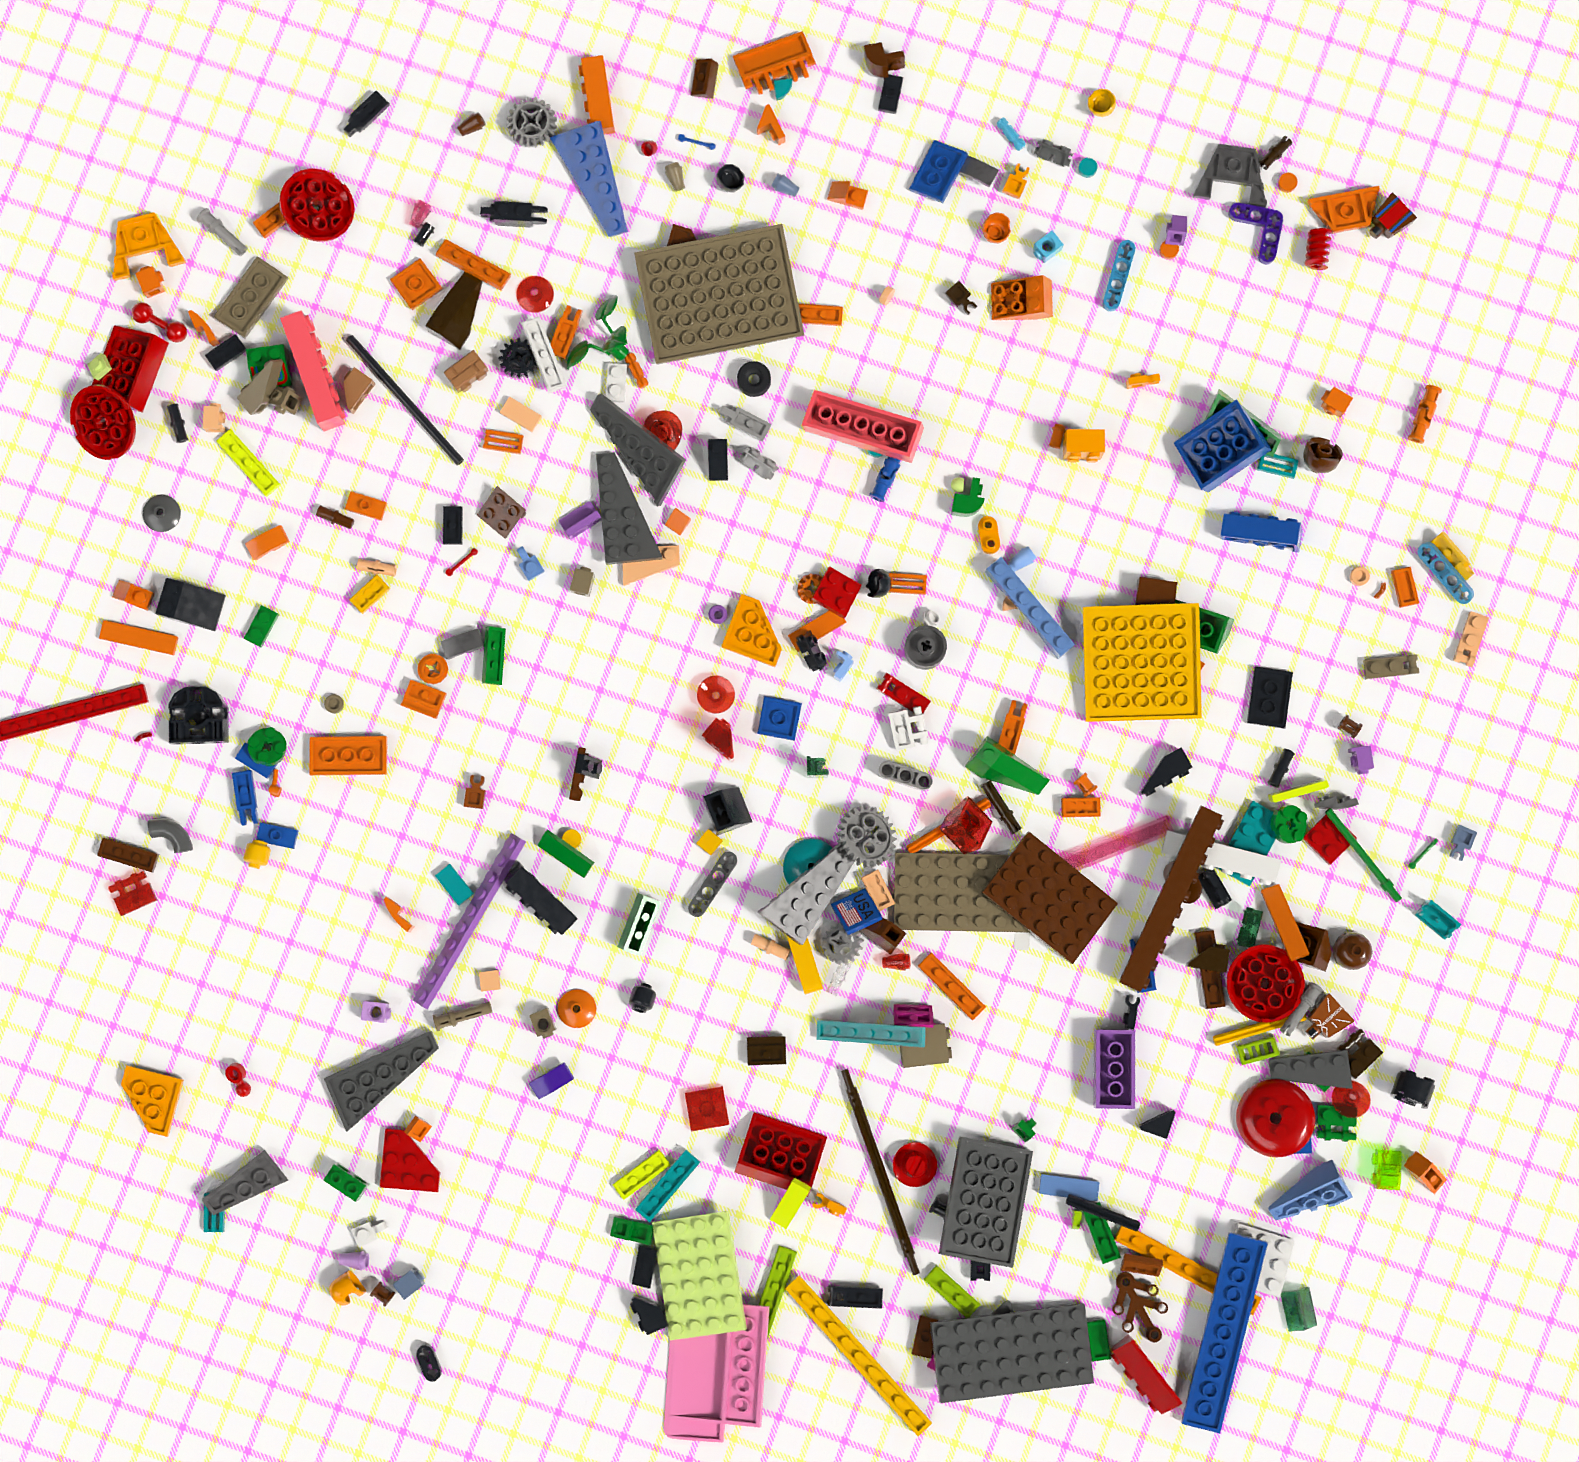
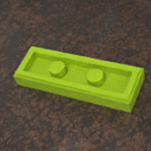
M937 1264L924 1278L933 1289L966 1318H969L981 1305Z

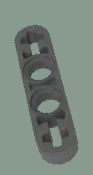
M725 852L721 855L690 902L688 911L692 916L701 917L706 912L737 865L738 859L733 852ZM732 855L734 863L727 865L726 869H729V872L726 873L718 865L721 864L723 866L726 862L724 857ZM716 871H721L724 874V878L720 882L713 880V873ZM705 887L713 889V895L710 898H705L702 895V890ZM698 896L708 901L707 905L702 903L700 906L702 909L701 913H693L692 905H698L700 900H697Z

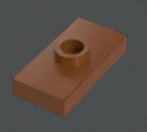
M1124 1253L1120 1270L1159 1277L1163 1267V1260Z

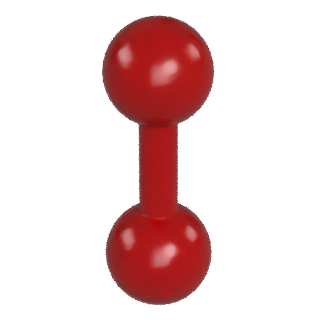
M139 302L133 306L131 314L136 322L145 324L150 321L166 330L167 338L175 343L182 342L187 337V328L183 323L179 321L165 322L153 315L152 307L145 302Z

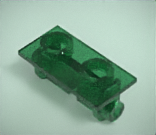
M1246 907V910L1243 911L1242 927H1240L1236 940L1238 941V946L1250 948L1255 946L1264 911Z

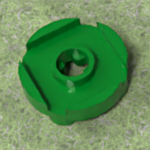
M275 728L259 729L248 739V753L255 763L274 766L283 760L287 743L284 736ZM265 743L272 745L270 751L262 749Z
M1283 805L1279 810H1275L1271 817V829L1276 834L1275 838L1285 844L1302 841L1307 827V814L1294 805ZM1287 821H1290V822H1291V827H1290V828H1289L1288 825H1286V822H1287Z

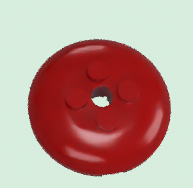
M315 168L298 171L285 182L280 193V211L285 222L297 235L310 241L327 242L337 239L347 231L354 218L355 207L350 190L345 183H341L335 177L336 175L328 171ZM311 205H317L319 207V211L314 209Z
M104 385L88 386L75 395L70 407V423L74 425L77 434L75 437L79 444L89 454L102 460L116 459L125 455L132 447L136 436L134 413L126 399L116 390Z
M1256 945L1244 950L1234 959L1228 970L1226 986L1232 1004L1242 1015L1253 1021L1269 1023L1282 1020L1294 1012L1301 1002L1300 998L1305 989V979L1298 961H1290L1286 950L1273 945ZM1262 978H1266L1269 982V986L1266 989L1260 987Z
M1267 1079L1251 1086L1241 1097L1237 1107L1236 1122L1242 1139L1251 1149L1268 1157H1286L1301 1150L1310 1140L1315 1127V1111L1310 1098L1300 1087L1282 1079ZM1276 1112L1281 1115L1280 1123L1274 1124L1270 1121L1272 1113Z

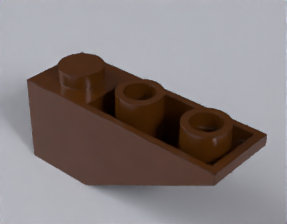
M883 917V920L859 930L890 955L907 934Z

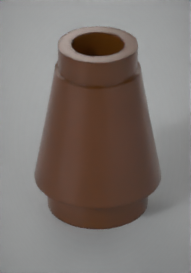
M473 112L457 126V129L463 137L482 130L486 123L479 112Z

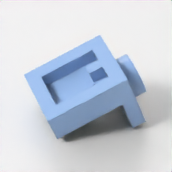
M837 651L836 656L844 661L843 664L839 662L833 670L835 672L834 678L839 682L842 681L854 664V661L851 660L853 657L846 651L842 653Z

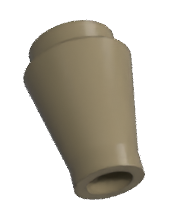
M679 162L665 166L666 171L664 173L675 192L685 189L683 170Z

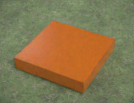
M421 258L390 279L412 311L443 289Z

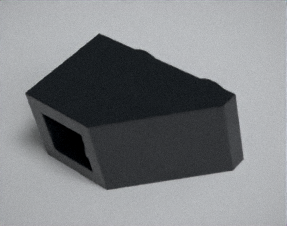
M639 1296L632 1297L630 1306L633 1313H637L640 1321H638L641 1332H645L648 1336L669 1326L662 1305Z

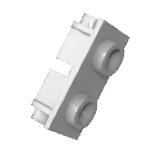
M753 447L745 448L743 451L746 454L742 453L739 458L741 463L751 470L758 465L756 473L766 480H771L774 476L773 472L779 469L776 466V462L770 458H764L760 455V451Z

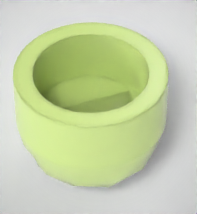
M957 477L952 480L951 488L954 492L963 493V477Z

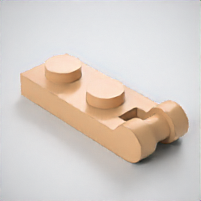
M1473 611L1469 612L1453 661L1466 663V666L1473 667L1489 617ZM1463 651L1470 652L1469 656L1463 655Z

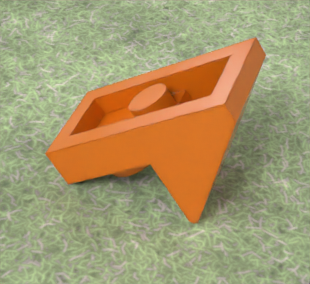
M767 104L757 127V135L769 130L772 140H776L778 145L786 142L785 134L770 104Z
M851 181L832 182L827 197L828 201L863 210L868 190L851 186Z
M119 580L112 598L148 611L155 593L135 586L132 583Z

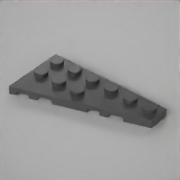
M598 394L590 408L591 413L601 427L605 428L611 436L610 440L612 443L618 446L621 451L620 454L635 476L641 479L647 493L650 492L655 499L654 503L656 506H661L686 459L606 396Z
M615 452L596 454L606 565L662 560L663 557Z

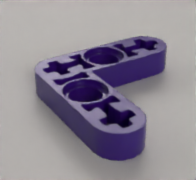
M1234 203L1228 211V216L1231 220L1263 227L1258 259L1264 265L1271 264L1277 255L1283 224L1282 213L1274 209ZM1236 208H1239V212H1241L1239 216H1236L1235 212H1233ZM1246 210H1249L1247 213V218H1244L1245 214L1243 213H1245ZM1253 211L1260 213L1261 218L1259 220L1251 218ZM1276 216V219L1279 221L1275 223L1274 228H1270L1272 226L1270 218ZM1273 233L1276 240L1274 242L1267 241L1266 234ZM1267 247H1271L1269 255L1272 257H1269V259H1265V255H1262L1267 251Z

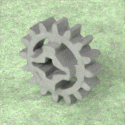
M840 922L837 928L833 925L831 926V932L825 931L828 936L827 938H822L826 942V944L822 945V948L826 950L824 955L829 957L830 961H835L838 965L841 962L848 965V960L855 961V955L860 957L858 950H863L860 943L864 942V939L859 938L862 934L860 931L847 935Z

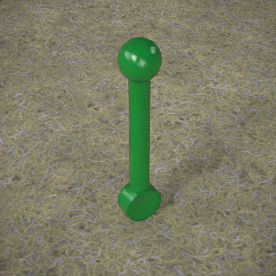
M1435 838L1413 862L1409 863V868L1415 869L1416 864L1439 840Z

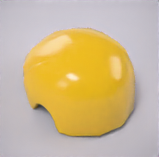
M1100 88L1088 97V108L1097 117L1109 116L1115 109V95L1108 89Z

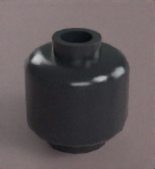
M646 983L634 986L629 998V1004L632 1006L631 1009L639 1013L650 1011L654 1006L656 992L652 990L651 985Z

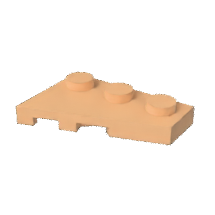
M679 545L658 546L663 557L662 560L622 563L623 586L680 566Z

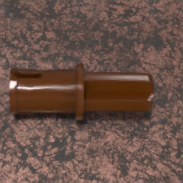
M322 505L317 509L316 516L330 521L333 525L338 524L347 529H351L354 525L353 518L339 513L338 510L333 511Z

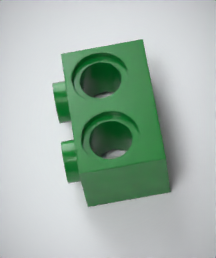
M340 1163L333 1164L323 1180L354 1202L361 1199L370 1183Z

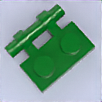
M1317 1105L1316 1124L1324 1125V1131L1317 1130L1316 1138L1324 1139V1141H1331V1139L1341 1140L1342 1142L1356 1141L1357 1134L1349 1132V1127H1357V1107ZM1331 1125L1341 1126V1132L1331 1131Z

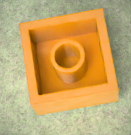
M1066 429L1063 436V460H1068L1070 463L1079 462V460L1095 463L1101 460L1105 453V429Z

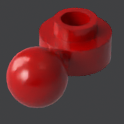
M232 1063L225 1070L226 1078L230 1082L237 1084L235 1091L238 1096L246 1097L251 1092L250 1084L243 1080L246 1077V1070L241 1064Z

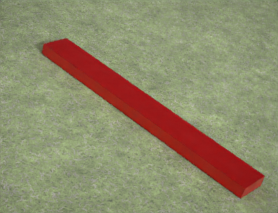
M145 684L0 721V742L149 703Z

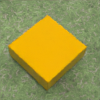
M707 829L696 844L709 855H712L723 840Z

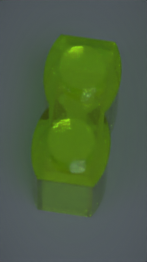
M1375 1149V1153H1372L1371 1163L1375 1168L1374 1173H1371V1184L1374 1185V1189L1400 1191L1402 1151Z

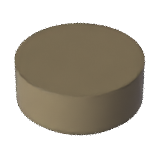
M329 695L324 701L325 709L332 714H338L344 708V700L339 695Z

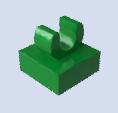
M1032 1118L1026 1122L1022 1119L1011 1129L1024 1142H1027L1036 1134L1032 1128L1037 1123Z

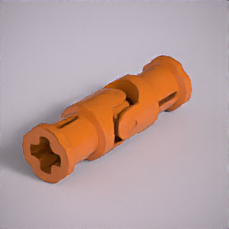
M1426 385L1424 398L1420 401L1413 420L1414 426L1411 435L1407 438L1418 444H1423L1425 441L1423 439L1424 435L1430 427L1437 407V398L1442 392L1441 388L1434 385Z

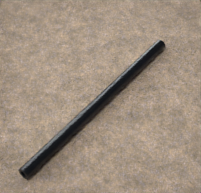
M354 335L349 336L346 342L457 466L464 461L462 456Z

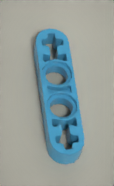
M1130 240L1122 241L1117 249L1103 299V307L1109 312L1117 310L1122 299L1136 248L1135 244ZM1128 245L1129 250L1132 251H1128L1126 258H1122L1124 254V249L1122 248ZM1120 262L1125 263L1127 269L1123 272L1118 271L1116 267ZM1114 280H1119L1122 284V287L1120 289H1114L1111 285V282ZM1112 293L1116 294L1114 298L1116 304L1109 306L1107 301L1111 299Z
M1425 542L1420 545L1417 551L1420 559L1456 601L1461 604L1469 603L1474 598L1472 587L1435 544ZM1430 548L1431 551L1425 555L1423 551ZM1436 555L1437 557L1431 562L1430 559ZM1442 561L1445 566L1444 570H1437L1435 562ZM1448 576H1455L1457 584H1449L1447 581ZM1461 584L1462 587L1456 591L1455 588ZM1467 591V597L1462 598V592L1464 593Z

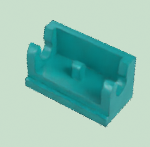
M1426 900L1415 914L1418 919L1444 940L1450 938L1454 930L1459 929L1462 925L1433 900Z

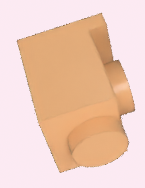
M210 403L209 406H204L203 429L206 432L225 433L226 429L222 426V423H225V412L221 409V404Z

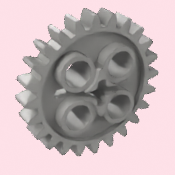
M862 805L857 807V809L854 807L846 812L845 816L840 819L842 823L837 825L841 831L836 833V835L841 836L837 843L843 844L840 850H846L844 857L850 855V862L856 860V866L863 862L864 868L869 865L873 868L876 864L879 866L889 859L888 856L893 854L892 849L896 848L892 842L897 840V838L892 837L896 830L890 829L894 824L887 823L889 816L883 818V811L877 813V808L875 807L871 810L870 805L865 808ZM875 826L878 827V829L870 836H868L865 841L859 844L858 847L855 846L856 843L863 839L868 832L872 831L875 828ZM864 846L867 847L869 853L865 851Z

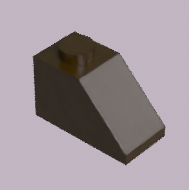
M1214 943L1213 947L1205 948L1186 962L1185 967L1227 973L1230 949H1225V945Z

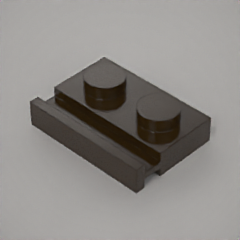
M786 1036L747 1037L748 1066L787 1064Z

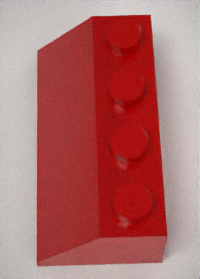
M1129 1334L1110 1348L1113 1352L1110 1356L1117 1365L1121 1363L1124 1366L1125 1370L1123 1373L1130 1381L1132 1379L1135 1380L1138 1384L1135 1388L1142 1397L1144 1395L1148 1397L1150 1401L1147 1404L1154 1413L1158 1411L1163 1415L1183 1404Z

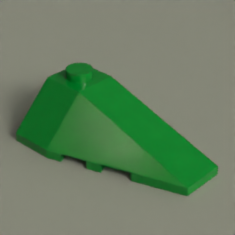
M1175 599V604L1185 603ZM1199 607L1200 648L1218 654L1229 637L1235 619Z
M986 736L965 765L967 769L980 778L1039 795L1050 781L1049 778L988 736Z

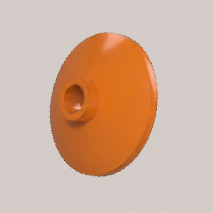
M575 989L568 991L561 997L558 1003V1014L561 1021L572 1028L587 1026L596 1015L595 1000L584 990ZM575 1005L580 1007V1011L577 1013L573 1011Z

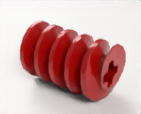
M1316 228L1308 232L1307 253L1305 254L1306 267L1313 270L1328 269V266L1323 265V263L1329 262V259L1324 258V256L1330 255V252L1325 249L1331 247L1330 244L1326 243L1331 241V237L1326 236L1332 234L1331 229Z

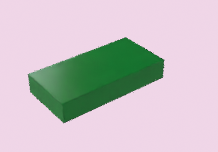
M1105 1319L1087 1321L1091 1361L1110 1360Z

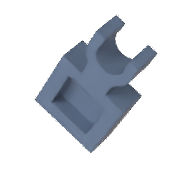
M1458 825L1451 841L1456 846L1451 850L1449 857H1453L1455 852H1459L1460 857L1458 860L1463 861L1464 849L1471 850L1477 832Z

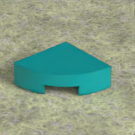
M792 78L774 81L776 101L783 99L790 92Z

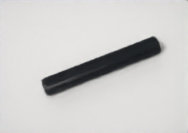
M1070 1194L1066 1198L1065 1203L1071 1207L1133 1231H1138L1141 1223L1135 1219Z

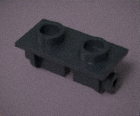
M809 630L804 636L803 634L797 636L796 644L801 653H809L804 656L809 669H812L813 672L818 669L819 671L822 670L827 664L826 656L821 652L815 635Z
M1208 869L1199 874L1198 879L1215 910L1232 901L1215 869Z

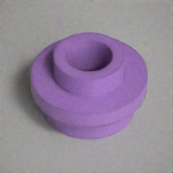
M721 605L712 606L708 612L710 621L714 624L723 623L727 619V610ZM715 612H721V617L716 618L714 616Z

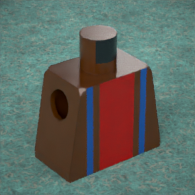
M1392 192L1372 217L1371 222L1375 226L1369 230V233L1374 239H1377L1382 234L1390 239L1412 225L1417 217Z

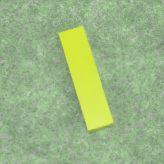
M231 429L216 440L266 497L281 485Z

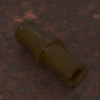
M1283 136L1275 146H1271L1269 152L1259 160L1260 167L1262 168L1265 165L1263 169L1267 170L1276 160H1279L1282 154L1293 144L1291 139Z

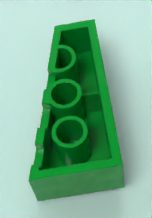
M1218 389L1204 421L1235 400ZM1243 407L1272 449L1266 455L1273 457L1281 441V434Z

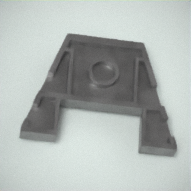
M1218 144L1193 194V198L1210 200L1213 181L1251 187L1249 205L1266 208L1267 200L1264 195V186L1261 180L1256 149Z

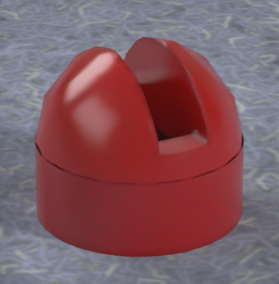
M648 140L641 145L642 153L648 157L654 155L658 150L657 144L653 140Z

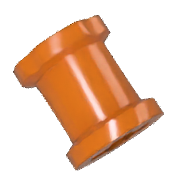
M1086 772L1073 782L1084 793V797H1087L1098 788L1097 785L1090 781Z

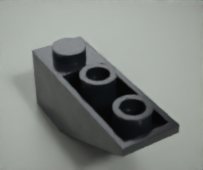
M1182 747L1160 760L1139 792V796L1145 794L1147 797L1156 792V787L1162 785L1164 788L1173 783L1172 779L1179 776V778L1190 774L1189 769L1192 768V765Z

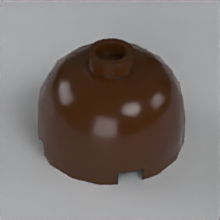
M1313 437L1306 443L1304 448V463L1314 473H1329L1336 469L1343 456L1342 449L1337 444L1335 446L1329 444L1330 440L1326 438Z
M1346 932L1340 935L1332 948L1336 963L1347 970H1359L1365 967L1370 962L1373 954L1369 939L1358 932Z

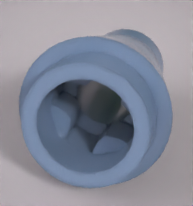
M779 173L771 187L775 188L774 191L793 197L797 195L800 189L788 177Z

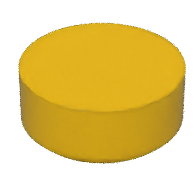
M570 829L563 834L562 840L577 848L582 842V837L578 831Z

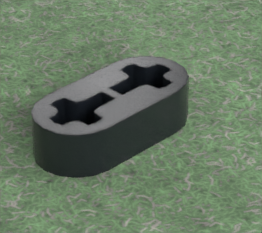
M424 1344L420 1346L416 1352L420 1368L425 1379L434 1382L442 1375V1368L438 1357L431 1345ZM424 1348L426 1351L431 1352L428 1355L429 1362H427L425 1356H421V1353L423 1352ZM429 1364H431L433 1370L437 1369L436 1377L428 1375L430 1371Z

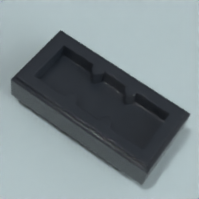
M888 74V78H884L878 111L896 115L903 83L902 76Z
M234 334L205 354V357L217 372L246 352V347L239 337Z

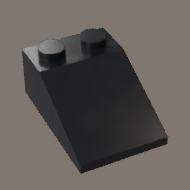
M166 577L155 614L161 618L216 632L226 595Z

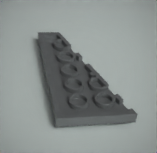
M432 1031L324 1078L346 1132L354 1127L439 1049Z

